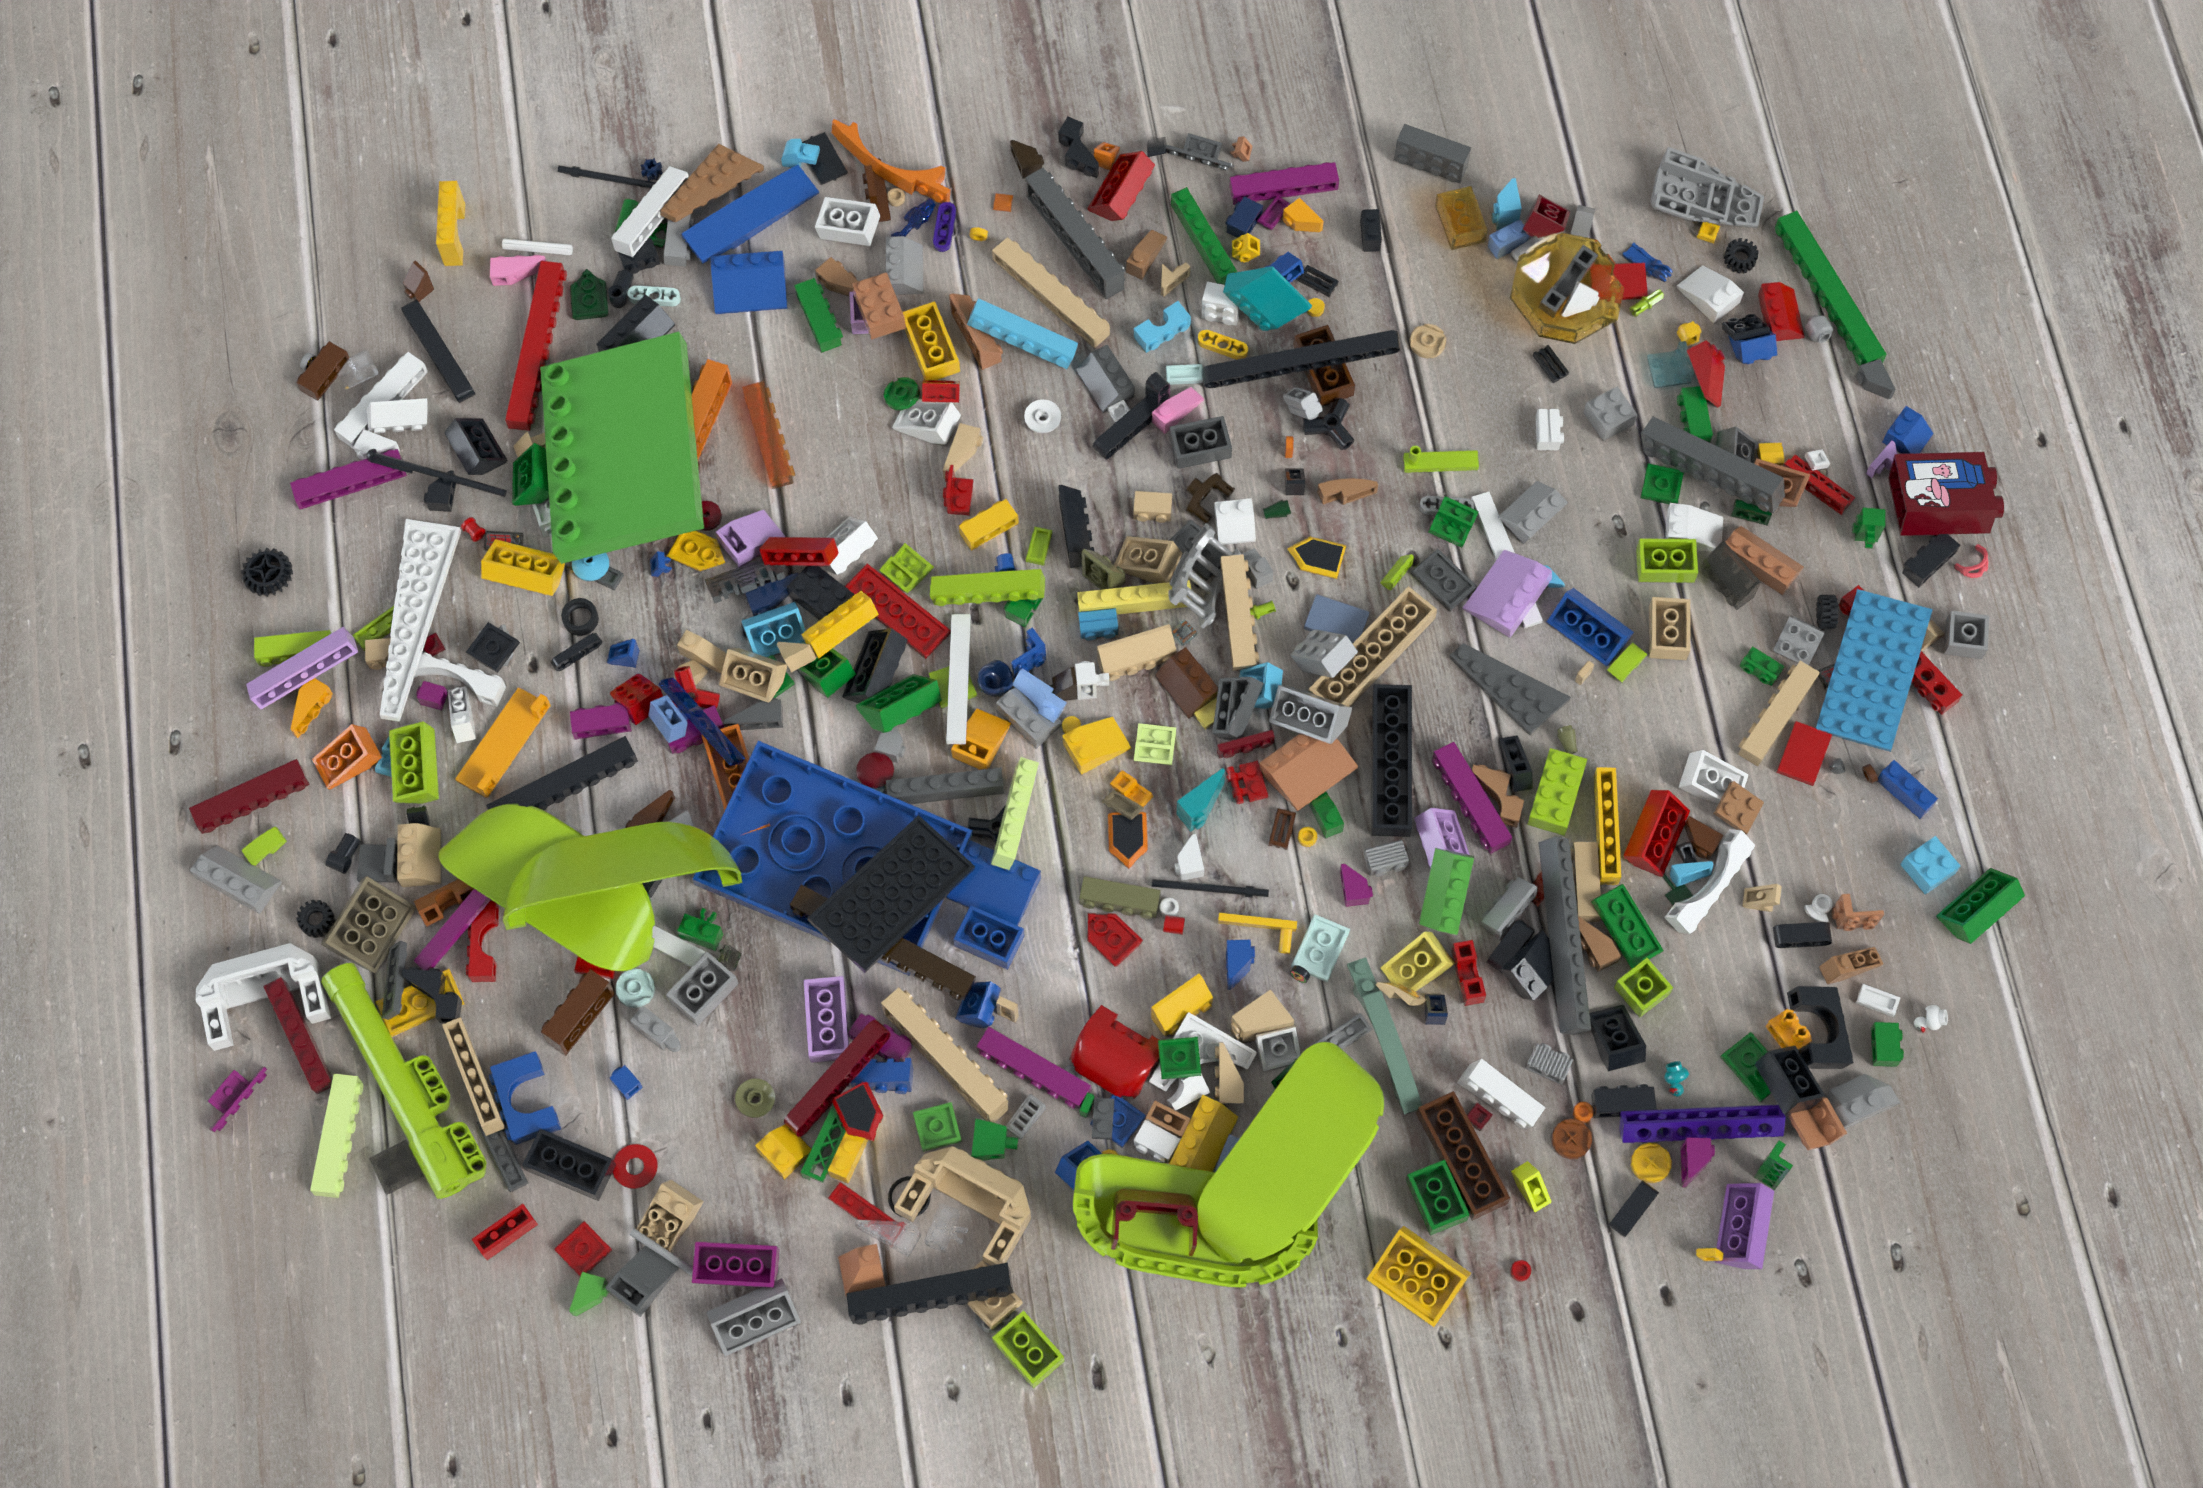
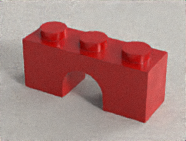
M1473 940L1453 943L1451 952L1455 962L1464 1006L1484 1003L1486 992L1482 977H1479L1477 955Z

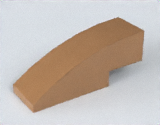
M1355 478L1331 480L1318 484L1317 493L1323 505L1338 499L1344 505L1377 493L1378 483L1377 481Z

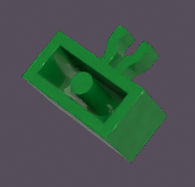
M1862 508L1860 514L1856 516V522L1852 524V533L1855 534V541H1865V548H1873V544L1878 542L1885 528V509Z
M702 908L700 912V919L684 914L677 930L680 939L716 951L723 937L721 926L712 923L716 919V912H712L707 920L705 918L707 912L705 908Z

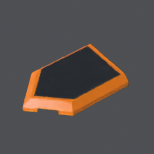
M1140 812L1132 820L1120 813L1108 814L1109 852L1123 862L1128 869L1148 851L1147 816L1145 812Z

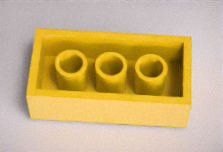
M934 301L904 311L903 315L906 325L904 330L924 380H938L959 373V359L936 302Z

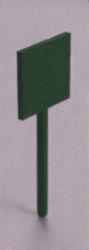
M1664 873L1663 878L1672 889L1665 894V897L1672 906L1676 902L1684 901L1693 896L1685 884L1675 887Z

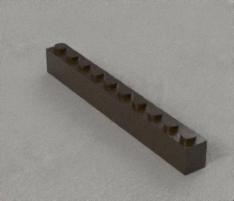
M801 884L790 903V909L794 915L800 918L803 916L808 918L828 898ZM904 938L880 959L887 964L892 962L897 965L896 968L904 973L909 971L914 974L913 977L921 982L928 981L932 984L931 987L940 992L942 989L945 990L951 998L957 1001L959 999L965 1001L976 981V976Z

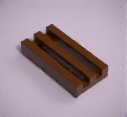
M1277 808L1268 846L1273 845L1276 848L1288 849L1296 812ZM1280 814H1284L1278 840L1274 841ZM1291 816L1285 843H1282L1287 817Z

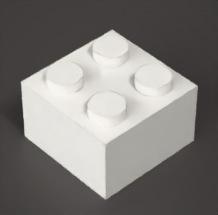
M1207 281L1202 299L1201 318L1210 322L1217 321L1225 325L1237 326L1241 310L1223 293L1225 285Z

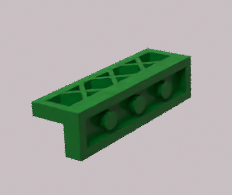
M832 1105L800 1172L802 1177L807 1180L812 1178L821 1183L824 1182L831 1162L846 1132L845 1128L842 1129L841 1127L843 1124L839 1121V1115L834 1105ZM839 1127L841 1130L840 1137L831 1140L830 1137L834 1128ZM831 1145L833 1150L831 1155L822 1158L825 1147ZM819 1163H822L824 1167L821 1177L813 1174Z
M1780 1140L1765 1158L1754 1178L1773 1190L1778 1187L1793 1167L1791 1163L1779 1156L1786 1146Z

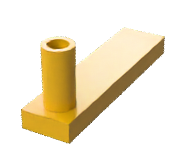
M1219 913L1218 924L1280 930L1278 952L1290 954L1292 932L1297 930V921Z

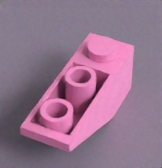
M517 255L515 257L498 256L490 258V279L493 286L512 285L538 273L540 262L546 261L545 256Z

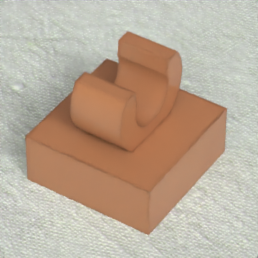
M1244 136L1238 137L1237 142L1232 144L1235 151H1231L1230 154L1234 158L1239 157L1243 162L1249 161L1252 145Z

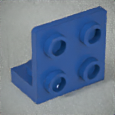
M1033 627L1026 631V643L1028 645L1026 649L1028 652L1011 662L1014 678L1017 677L1022 668L1029 672L1032 668L1043 665L1046 660L1045 644Z

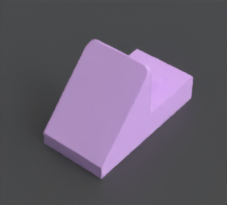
M1891 441L1871 463L1866 472L1868 476L1872 478L1876 473L1880 474L1884 468L1890 471L1894 455L1897 454L1895 442Z

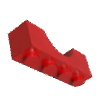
M490 901L471 923V927H468L470 945L467 946L469 964H466V976L472 982H496L497 963L492 956L487 955L482 950V942L487 932L499 926L500 907L494 901Z

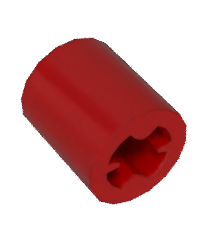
M1165 915L1163 932L1183 935L1185 917Z

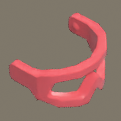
M1979 544L1975 546V549L1982 553L1984 557L1982 562L1971 567H1964L1958 563L1954 565L1955 569L1964 576L1978 578L1983 575L1984 571L1988 570L1987 550ZM1979 569L1977 573H1969V571Z

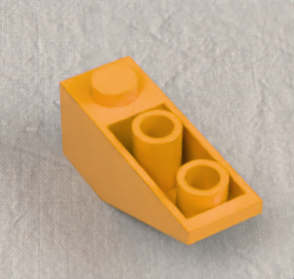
M316 678L302 685L298 691L290 729L297 738L307 731L310 722L318 717L321 708L329 703L333 693L329 686Z

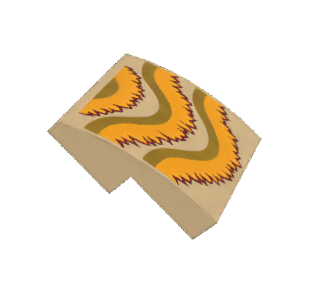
M1378 982L1376 984L1389 998L1403 999L1408 1005L1422 1006L1427 1000L1416 991L1400 984Z

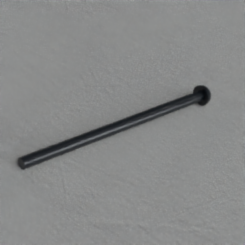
M370 449L366 454L367 460L371 463L412 474L415 471L432 477L442 478L446 482L450 481L505 497L507 493L505 489L379 454L376 449Z

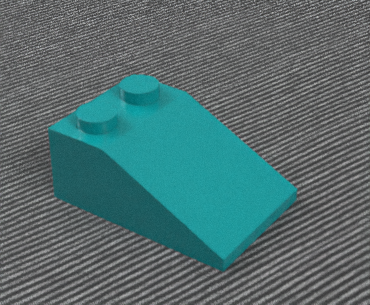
M1224 768L1177 801L1176 815L1190 832L1204 826L1224 786Z

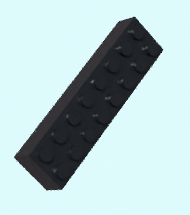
M1373 684L1371 836L1410 837L1412 831V685Z

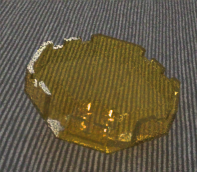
M1560 233L1552 241H1545L1534 247L1532 252L1519 256L1510 299L1539 337L1576 344L1618 320L1624 287L1613 274L1614 260L1609 254H1605L1598 240ZM1585 245L1598 254V257L1581 280V283L1598 291L1600 298L1596 306H1592L1590 310L1567 317L1560 314L1566 304L1565 302L1554 318L1538 308L1540 302L1565 272L1580 248Z

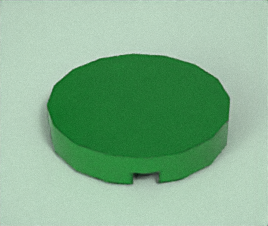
M909 377L897 378V381L890 382L885 388L884 399L891 409L905 410L918 401L920 396L919 386L915 380Z

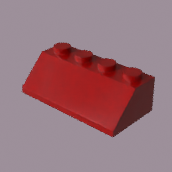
M1143 151L1120 154L1087 210L1110 221L1123 220L1127 216L1131 205L1135 203L1136 197L1143 189L1147 178L1151 176L1155 164Z
M1651 790L1623 856L1633 866L1663 877L1690 810L1669 790Z

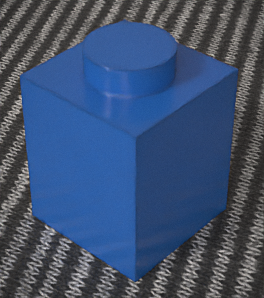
M626 1065L622 1068L618 1067L611 1074V1082L626 1100L643 1088L640 1081Z

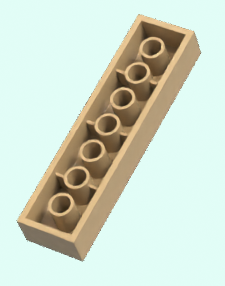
M1408 586L1353 643L1358 653L1334 678L1321 676L1308 689V692L1351 707L1435 620L1437 609Z
M898 987L881 1002L884 1015L903 1035L910 1039L912 1045L985 1121L995 1123L1008 1111L1007 1094L1001 1088L997 1089L993 1085L994 1081L988 1074L983 1075L979 1071V1065L974 1060L970 1061L966 1057L967 1053L961 1046L956 1047L952 1043V1037L947 1032L943 1033L939 1029L940 1025L934 1018L929 1019L925 1015L927 1013L920 1004L916 1005L912 1001L913 997L907 990L902 991Z

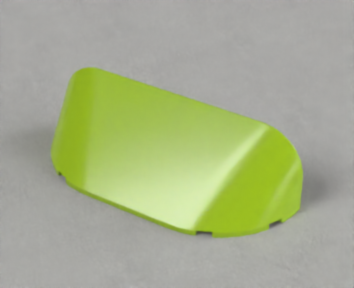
M505 804L491 808L476 817L440 850L439 860L451 874L505 908L510 888L518 873L528 861L553 844L583 837L584 835L539 808L519 806V804ZM642 883L526 907V922L595 966L613 971H628L650 959L655 938H652L655 919L650 899Z
M656 822L561 841L535 855L521 869L510 888L503 923L506 930L525 927L526 907L701 871L717 870L723 887L742 883V876L726 848L710 834L696 827L675 822Z
M1319 1042L1308 1047L1299 1056L1203 1189L1197 1208L1199 1230L1204 1239L1223 1260L1239 1263L1245 1258H1251L1255 1261L1270 1256L1294 1241L1292 1237L1301 1229L1304 1232L1307 1231L1318 1219L1373 1141L1379 1129V1126L1376 1124L1378 1117L1383 1116V1092L1374 1077L1339 1046L1330 1042Z
M1099 1154L1088 1157L1079 1164L1076 1171L1073 1212L1077 1219L1078 1229L1087 1243L1103 1257L1108 1255L1115 1259L1116 1264L1132 1270L1225 1287H1246V1283L1259 1282L1260 1285L1278 1280L1298 1268L1300 1261L1306 1255H1310L1318 1239L1317 1219L1307 1231L1304 1232L1301 1229L1292 1237L1294 1241L1270 1256L1255 1261L1251 1258H1245L1239 1263L1223 1260L1204 1239L1199 1226L1197 1228V1247L1193 1256H1189L1190 1227L1181 1225L1178 1222L1177 1215L1136 1212L1135 1217L1131 1221H1119V1239L1115 1250H1112L1113 1202L1117 1191L1120 1189L1189 1194L1195 1199L1196 1207L1198 1208L1201 1193L1215 1172L1116 1154Z

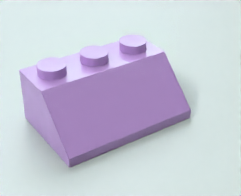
M1430 808L1414 818L1430 868L1435 848L1470 855L1455 811Z

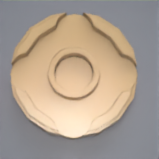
M1424 324V326H1418L1412 331L1409 341L1410 347L1419 357L1426 359L1435 358L1444 351L1446 337L1443 330L1438 326Z

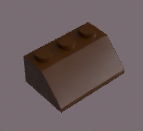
M1186 647L1171 656L1155 674L1157 680L1188 719L1194 716V713L1217 698L1218 686Z

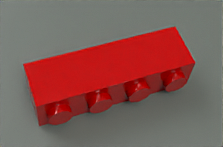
M769 537L759 549L764 565L830 566L839 554L834 538Z

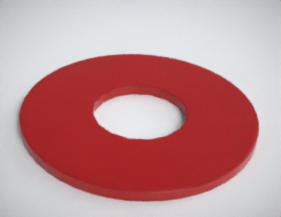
M628 1145L616 1154L614 1158L616 1167L613 1175L626 1188H642L654 1179L658 1169L657 1158L653 1151L644 1145ZM639 1158L643 1161L644 1168L641 1173L632 1175L627 1172L626 1165L630 1159Z

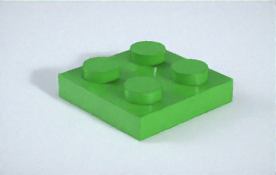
M952 1102L913 1112L923 1152L962 1142Z

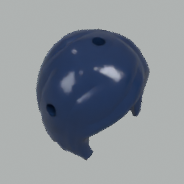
M993 660L980 669L977 684L979 689L986 695L999 697L1011 690L1013 674L1006 663L1001 660Z

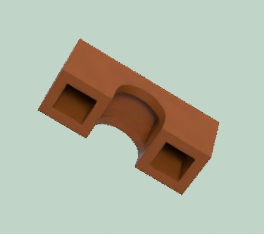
M457 879L415 900L414 903L427 927L443 919V912L448 907L456 904L461 905L474 888Z

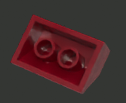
M1539 194L1527 215L1523 230L1529 236H1536L1538 238L1563 232L1570 211Z

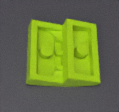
M904 543L894 557L890 556L880 568V571L906 593H909L929 574L934 566Z

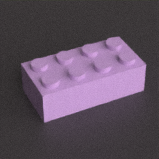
M844 977L804 980L810 1062L834 1061L849 1046Z

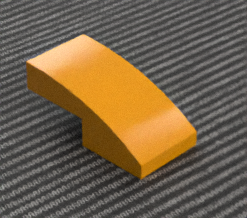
M1123 770L1110 782V786L1143 807L1153 798V794L1138 784L1135 778Z

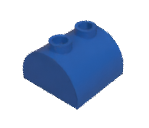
M991 981L975 982L965 1001H961L955 1019L976 1028L991 1026L994 1022L992 1014L994 1009L997 1008L996 1002L1001 988Z

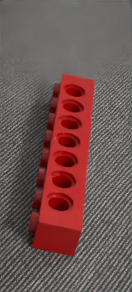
M1860 585L1841 598L1838 606L1843 614L1850 616L1857 589L1863 590ZM1920 651L1911 684L1914 685L1920 696L1929 701L1935 711L1943 715L1956 705L1963 695L1928 657ZM1921 676L1926 677L1928 681L1923 680ZM1934 690L1940 691L1941 695L1936 694Z

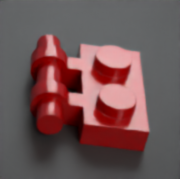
M1258 760L1239 765V773L1235 772L1233 766L1226 768L1228 773L1226 777L1232 787V797L1235 798L1237 804L1244 803L1243 796H1248L1249 802L1268 798V792ZM1243 780L1245 788H1240L1238 781Z

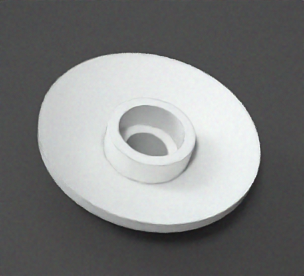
M1037 400L1026 408L1024 419L1026 425L1032 431L1048 433L1056 429L1060 424L1061 412L1059 407L1052 401Z

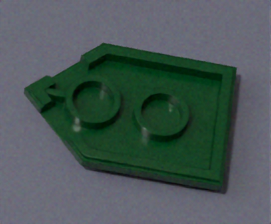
M586 269L582 276L570 286L572 318L574 320L602 318L609 315L606 282Z

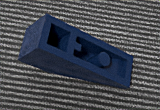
M798 572L786 576L785 579L764 584V586H758L757 589L746 592L745 596L752 615L756 616L773 610L788 597L787 586L799 575Z

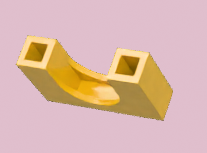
M439 181L436 245L444 266H463V248L459 240L457 219H465V201L457 181Z

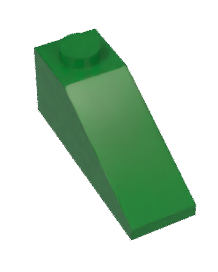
M1325 791L1311 801L1309 806L1326 839L1343 832L1344 822L1336 805Z

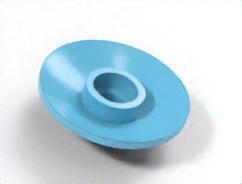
M606 553L572 561L574 574L584 581L600 579L609 568V558ZM589 559H593L590 563L586 562Z

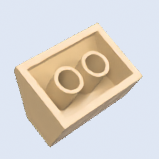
M741 648L727 649L719 686L770 702L784 681L788 664Z
M418 823L398 825L397 880L402 887L441 884V862L439 860V852L441 850L440 828Z

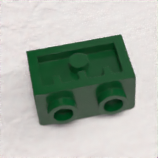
M1739 499L1735 500L1731 517L1767 526L1772 516L1771 512L1762 511L1758 506L1752 503L1748 504Z

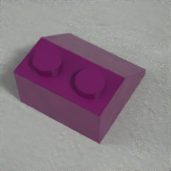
M1686 1138L1680 1147L1682 1187H1687L1706 1168L1708 1163L1711 1162L1712 1157L1715 1156V1146L1711 1145V1138Z

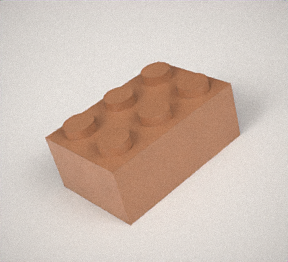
M887 272L852 283L854 297L871 340L906 329L905 317Z

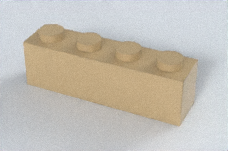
M1574 842L1570 852L1578 916L1586 922H1599L1601 918L1591 903L1593 899L1601 895L1598 842Z

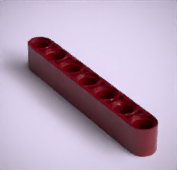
M872 1020L787 1114L784 1124L797 1137L805 1135L832 1105V1100L847 1088L885 1045L891 1033L879 1021Z

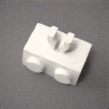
M1082 661L1079 664H1075L1078 700L1097 698L1096 686H1109V673L1096 675L1094 662Z

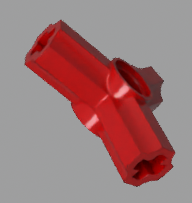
M683 666L674 670L680 693L672 702L677 708L683 703L686 704V710L694 705L704 708L714 705L715 708L718 707L720 694L696 688L690 666ZM688 692L695 694L691 699L685 698V695Z

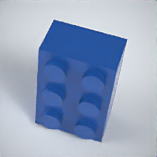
M970 905L954 937V945L963 951L1008 970L1025 936L1024 928Z

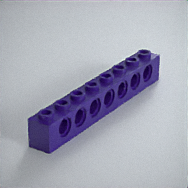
M1779 1105L1621 1111L1619 1131L1622 1143L1683 1141L1686 1138H1711V1140L1780 1137L1784 1136L1786 1117Z

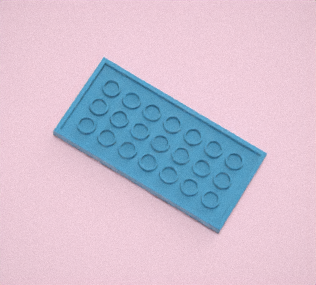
M1857 589L1816 729L1830 733L1835 737L1891 752L1933 609Z

